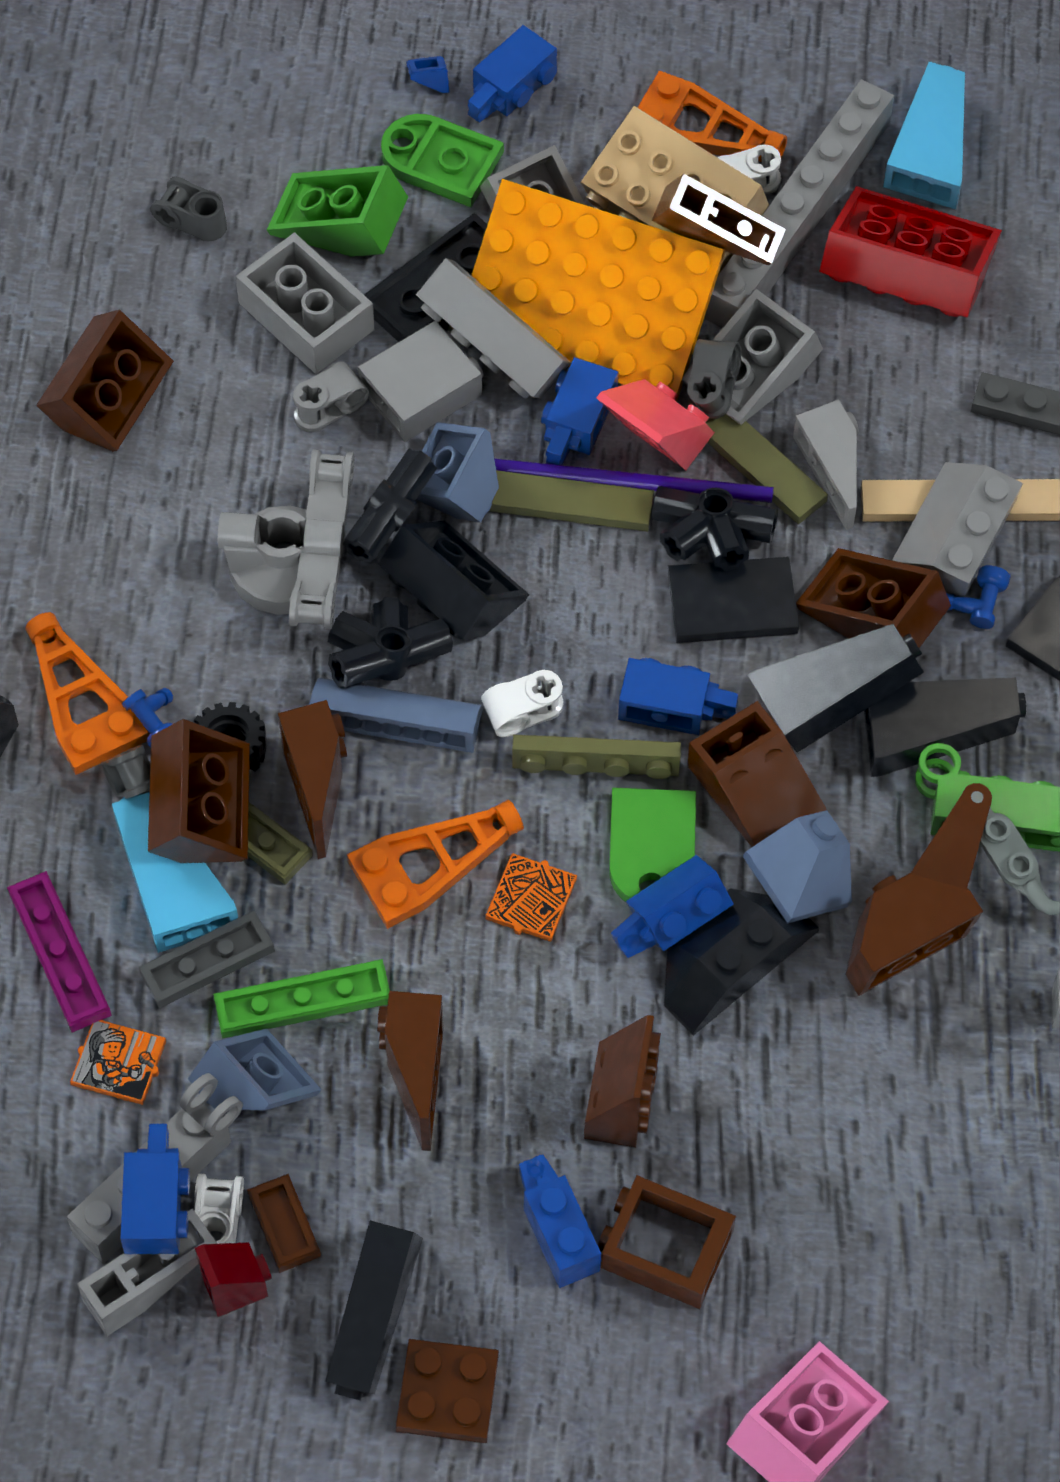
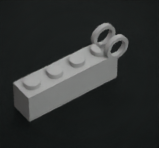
M211 1073L202 1075L189 1086L180 1100V1107L182 1109L166 1123L169 1130V1149L178 1148L182 1168H189L190 1181L231 1143L228 1127L235 1121L243 1107V1103L236 1096H231L224 1100L213 1112L204 1105L218 1085V1080ZM201 1089H203V1090L200 1092V1094H199L197 1097H195V1096L197 1095V1093H198ZM148 1141L139 1149H148ZM124 1163L67 1216L73 1236L103 1264L122 1247L120 1238Z

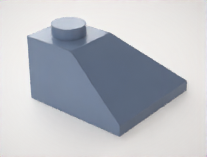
M437 422L422 450L423 453L432 458V462L437 469L416 500L456 519L481 523L484 516L490 510L492 500L499 489L491 434L485 428Z
M827 810L794 819L747 850L743 855V858L787 924L843 909L852 903L850 843Z
M267 1028L213 1042L188 1077V1080L193 1083L202 1075L211 1073L218 1080L214 1093L206 1101L214 1109L227 1098L236 1096L243 1103L242 1110H268L317 1096L322 1090Z

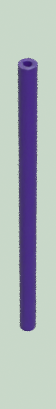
M494 458L496 470L654 491H657L658 486L700 494L709 488H722L727 490L733 499L766 503H772L774 487Z

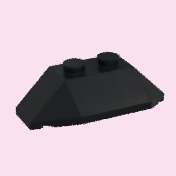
M730 888L727 892L734 905L667 949L664 1006L694 1036L819 931V927L810 918L787 924L769 895Z

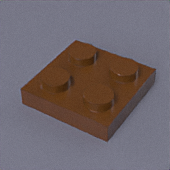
M409 1339L396 1432L487 1443L499 1350Z

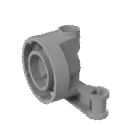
M312 450L307 509L289 505L268 507L255 514L221 512L218 525V548L224 549L230 581L238 595L255 609L276 615L289 614L290 626H297L298 623L321 624L324 625L325 629H332L338 578L341 573V558L344 548L343 542L349 497L354 475V452H347L345 456L321 454L320 450ZM291 542L300 545V548H297L296 545L281 549L271 546L276 543Z

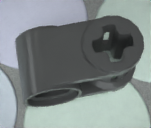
M181 177L170 178L167 182V191L160 200L153 202L150 207L152 215L161 224L169 228H176L203 241H215L221 238L227 230L226 216L220 195L214 191L194 185Z
M699 339L695 344L693 366L687 386V393L691 401L695 403V406L704 412L710 420L724 416L731 406L735 380L741 365V347L738 342Z
M143 745L131 748L101 762L106 779L117 797L121 796L128 799L150 790V762L145 754Z

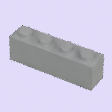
M445 258L416 294L425 302L421 309L437 322H440L443 318L453 327L450 334L467 348L473 344L483 353L479 359L495 373H498L500 369L512 378L508 383L509 386L525 399L529 395L541 399L556 382L560 372L566 370L571 364L566 357L453 260Z

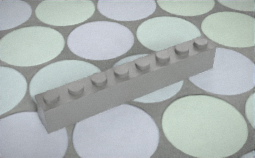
M862 79L762 215V217L785 229L772 264L765 265L733 255L717 277L704 319L723 328L755 289L767 296L889 126L894 101L893 94Z

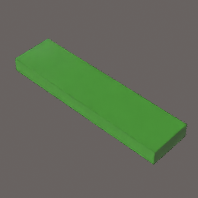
M383 959L224 991L213 995L223 1039L266 1028L272 1029L388 1005L390 989Z

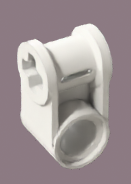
M758 145L738 153L717 157L759 183L765 195L775 192L780 187L781 174L778 169L781 164V156L779 151L773 146ZM760 155H761L762 164H759V162H758V157H759ZM766 176H769V184H766Z
M539 670L511 682L497 684L486 690L481 700L497 736L509 737L526 728L558 717L564 705L562 681L552 671Z
M199 1173L195 1186V1213L209 1232L219 1231L225 1234L220 1240L216 1241L217 1244L236 1243L238 1219L243 1205V1176H236L234 1180L209 1179L206 1174Z

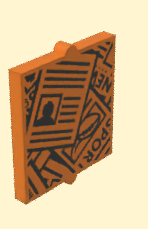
M512 853L485 915V919L512 928L517 935L523 932L551 942L576 883L577 875L549 866L546 860L540 863Z

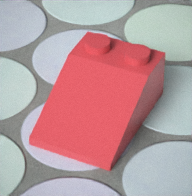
M643 379L601 391L596 397L626 428L685 471L715 433L706 424L709 417L691 403L687 408L681 406L675 401L679 395L662 382H659L655 387Z

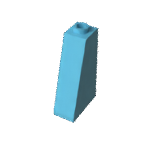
M928 63L888 159L883 184L884 188L956 210L962 184L965 72L946 65Z
M150 792L128 799L123 797L120 801L112 803V808L155 946L159 953L191 942L237 919L238 914L234 901L206 863H179L148 852Z

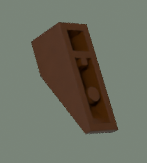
M685 174L665 187L652 218V221L678 235L722 248L725 252L765 265L772 264L785 229Z

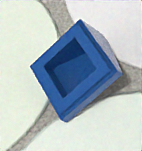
M436 56L406 61L407 70L412 81L441 93H450L448 71L443 57Z

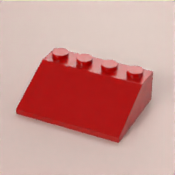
M856 186L829 230L819 272L829 275L831 279L837 282L856 283L865 286L873 293H888L901 297L912 305L924 304L940 309L942 313L948 316L968 318L979 294L1002 230Z

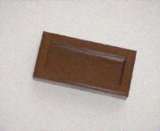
M289 1174L247 1189L248 1197L279 1273L321 1257L320 1249Z

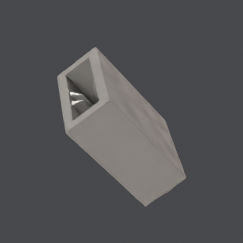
M433 321L358 366L359 378L370 391L368 399L404 442L482 396V378L484 374L481 366L473 357L468 358L463 353L459 342L450 334L451 331L445 332L437 321Z

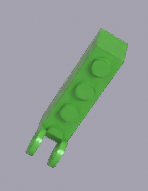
M931 744L921 752L915 775V784L922 795L934 799L930 835H936L964 789L972 783H980L985 785L991 792V810L1007 816L1013 822L1029 848L1060 852V787L1046 781L1027 783L1012 781L1009 777L1000 775L990 778L970 775L968 772L960 770V755L953 747L947 744ZM933 753H944L952 759L954 767L942 759L926 760V758ZM939 768L944 770L947 774H934L929 769ZM922 776L929 782L937 784L936 790L927 787L922 780Z

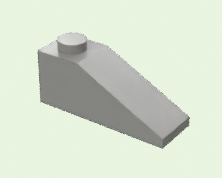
M838 399L796 415L793 438L822 489L828 494V499L843 526L848 530L854 526L857 508V434L859 429L854 415L850 411L846 412Z
M193 1208L188 1211V1238H180L179 1254L123 1253L77 1283L84 1304L106 1336H109L144 1313L198 1265L195 1247L203 1244H217Z

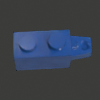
M522 25L473 68L474 95L468 100V115L480 123L496 110L507 117L517 107H523L539 87L549 84L557 73V48L525 25Z
M574 357L568 371L562 370L560 372L555 387L557 396L554 402L548 401L541 417V423L546 425L544 440L550 442L546 450V464L563 465L570 449L587 455L591 454L609 414V410L596 397L601 391L618 387L619 371Z
M629 658L619 698L618 720L699 735L702 720L711 721L712 717L729 719L735 715L739 697L738 693L719 689V684L710 682V673L703 672L696 667H676L661 664L652 658Z
M695 855L627 900L626 903L633 914L613 930L611 935L618 948L627 958L654 945L665 951L734 905L716 870L699 856Z
M149 1124L148 1149H137V1152H124L120 1238L124 1254H179L180 1238H188V1211H181V1195H189L190 1170L189 1168H182L178 1148L169 1149V1130L167 1124Z
M543 1154L520 1163L519 1173L524 1187V1212L558 1287H564L600 1272V1249L566 1176L558 1177Z

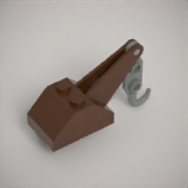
M972 783L964 789L957 803L911 873L898 880L894 875L889 876L872 888L874 893L865 901L866 907L858 920L845 974L858 996L968 935L983 913L975 897L967 889L979 845H981L1005 883L1026 896L1038 911L1048 915H1060V901L1049 899L1042 889L1036 858L1013 822L1007 816L991 810L992 795L985 785Z

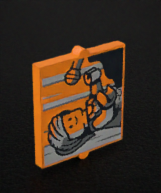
M103 1020L97 1021L91 1025L84 1046L78 1048L79 1059L70 1084L75 1087L143 1105L153 1077L159 1075L157 1066L166 1044V1038Z

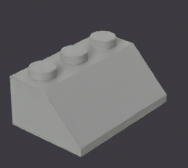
M945 462L892 561L938 571L946 593L954 594L955 597H965L979 568L982 566L1010 514L1023 483L987 465Z

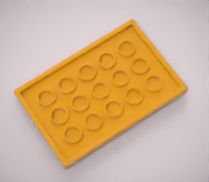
M502 179L471 276L571 363L575 357L619 371L618 383L623 385L645 379L656 387L659 382H662L679 395L683 385L682 379L688 369L722 265L725 250Z

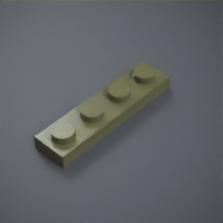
M513 734L512 768L522 769L525 772L539 773L544 770L564 771L570 775L597 772L605 773L612 777L638 774L647 775L654 779L679 776L681 742Z

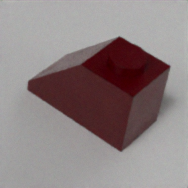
M249 1242L203 1244L195 1247L201 1276L218 1317L268 1297L265 1281L272 1279L270 1270L263 1254L254 1256Z

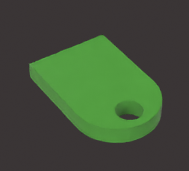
M411 114L397 119L384 132L381 141L382 160L384 165L390 167L397 179L472 208L481 192L480 186L487 177H490L504 153V142L432 115ZM398 138H407L412 141L410 145L405 147L393 144Z
M612 788L609 876L615 892L623 901L626 902L641 892L639 886L644 881H657L695 856L696 791Z

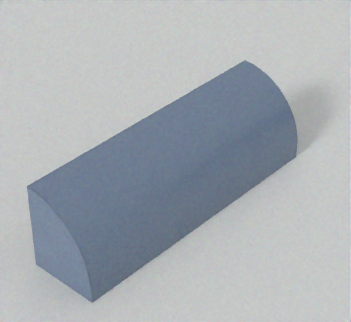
M325 678L317 679L309 703L310 705L327 700L331 714L339 713L344 731L470 753L474 752L483 712V706L479 704L361 684L339 688L334 680Z

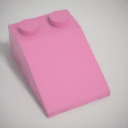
M819 1341L745 1415L726 1444L768 1482H820L886 1407L889 1401Z

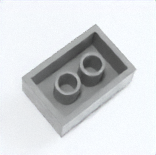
M295 232L235 276L239 304L315 374L319 373L375 330L373 303Z

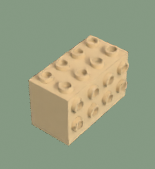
M633 106L581 181L588 194L586 199L595 206L594 208L671 233L674 232L652 221V218L665 187L683 174L760 216L769 207L763 188L759 183L636 106ZM725 252L719 274L734 254Z

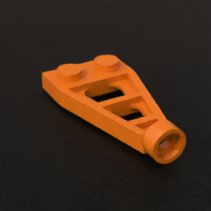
M660 70L637 107L713 155H731L765 144L776 148L782 158L786 148V135L767 130L695 83ZM685 106H694L708 115L710 120L703 131L679 130L674 126ZM721 122L731 124L744 132L738 143L723 141L713 137ZM761 155L758 157L759 162H762Z
M46 612L32 618L27 623L25 630L36 647L57 742L75 775L147 742L150 733L131 709L126 711L122 705L128 696L62 630L54 613ZM71 659L85 676L60 687L54 675L53 667ZM87 691L95 692L107 704L108 710L83 723H74L69 711L70 699Z
M508 799L486 811L385 835L347 854V860L386 928L389 929L427 909L507 841L508 837L523 830L524 826L517 809ZM496 821L500 826L499 830L495 829L493 826V823ZM464 831L470 832L477 842V846L460 859L452 860L442 844L443 839ZM424 848L434 851L440 861L438 871L421 884L412 883L399 862L400 857L407 852Z

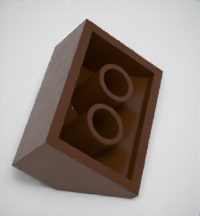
M120 309L100 314L92 318L36 406L63 431L114 452L119 449L174 361Z
M185 719L151 736L148 852L179 863L242 862L248 859L250 743Z

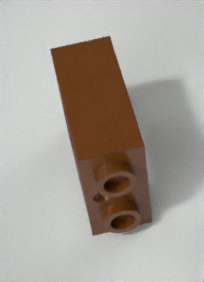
M636 1175L631 1189L624 1186L618 1196L614 1211L619 1213L614 1227L606 1225L600 1236L598 1247L600 1252H602L601 1268L700 1309L734 1232L736 1216ZM641 1200L711 1228L690 1278L620 1249Z

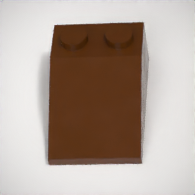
M841 548L836 550L796 602L798 610L847 638L894 624L902 637L910 633L919 648L951 606L938 571Z
M327 700L278 713L283 755L318 859L325 858L327 855L342 779L341 758L347 757L343 740L345 731L339 713L331 714Z
M389 991L388 1006L379 1007L377 1031L380 1032L379 1049L386 1050L388 1068L421 1149L431 1151L444 1031L442 995Z

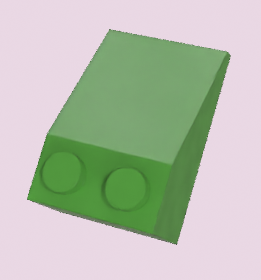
M388 165L292 173L267 231L270 235L286 239L295 232L310 246L347 256L381 255L386 250L408 195Z

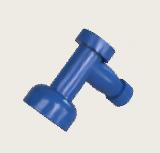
M986 565L980 567L977 575V583L982 588L980 599L955 597L954 594L947 593L951 604L948 610L952 611L954 609L962 613L971 614L970 623L975 627L981 629L992 628L995 622L993 610L997 595L1007 589L1011 578L1010 574L997 566Z
M162 688L148 697L140 689L122 703L126 711L130 709L150 733L147 738V744L150 748L151 736L172 725V723L163 724L154 713L162 706L172 702V692L167 688Z

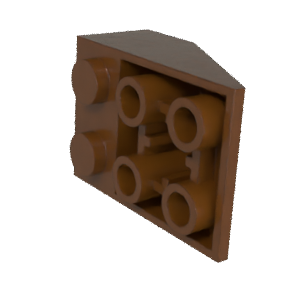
M758 701L689 743L688 768L751 847L798 817L827 810L784 733Z
M646 1015L599 1042L585 1118L584 1139L636 1148L638 1133L647 1134L652 1093H654L661 1037V1033L653 1032L654 1016Z

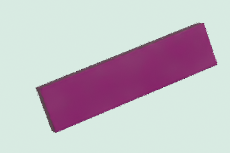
M47 871L7 887L10 898L71 1032L73 1033L112 1016L107 1001Z

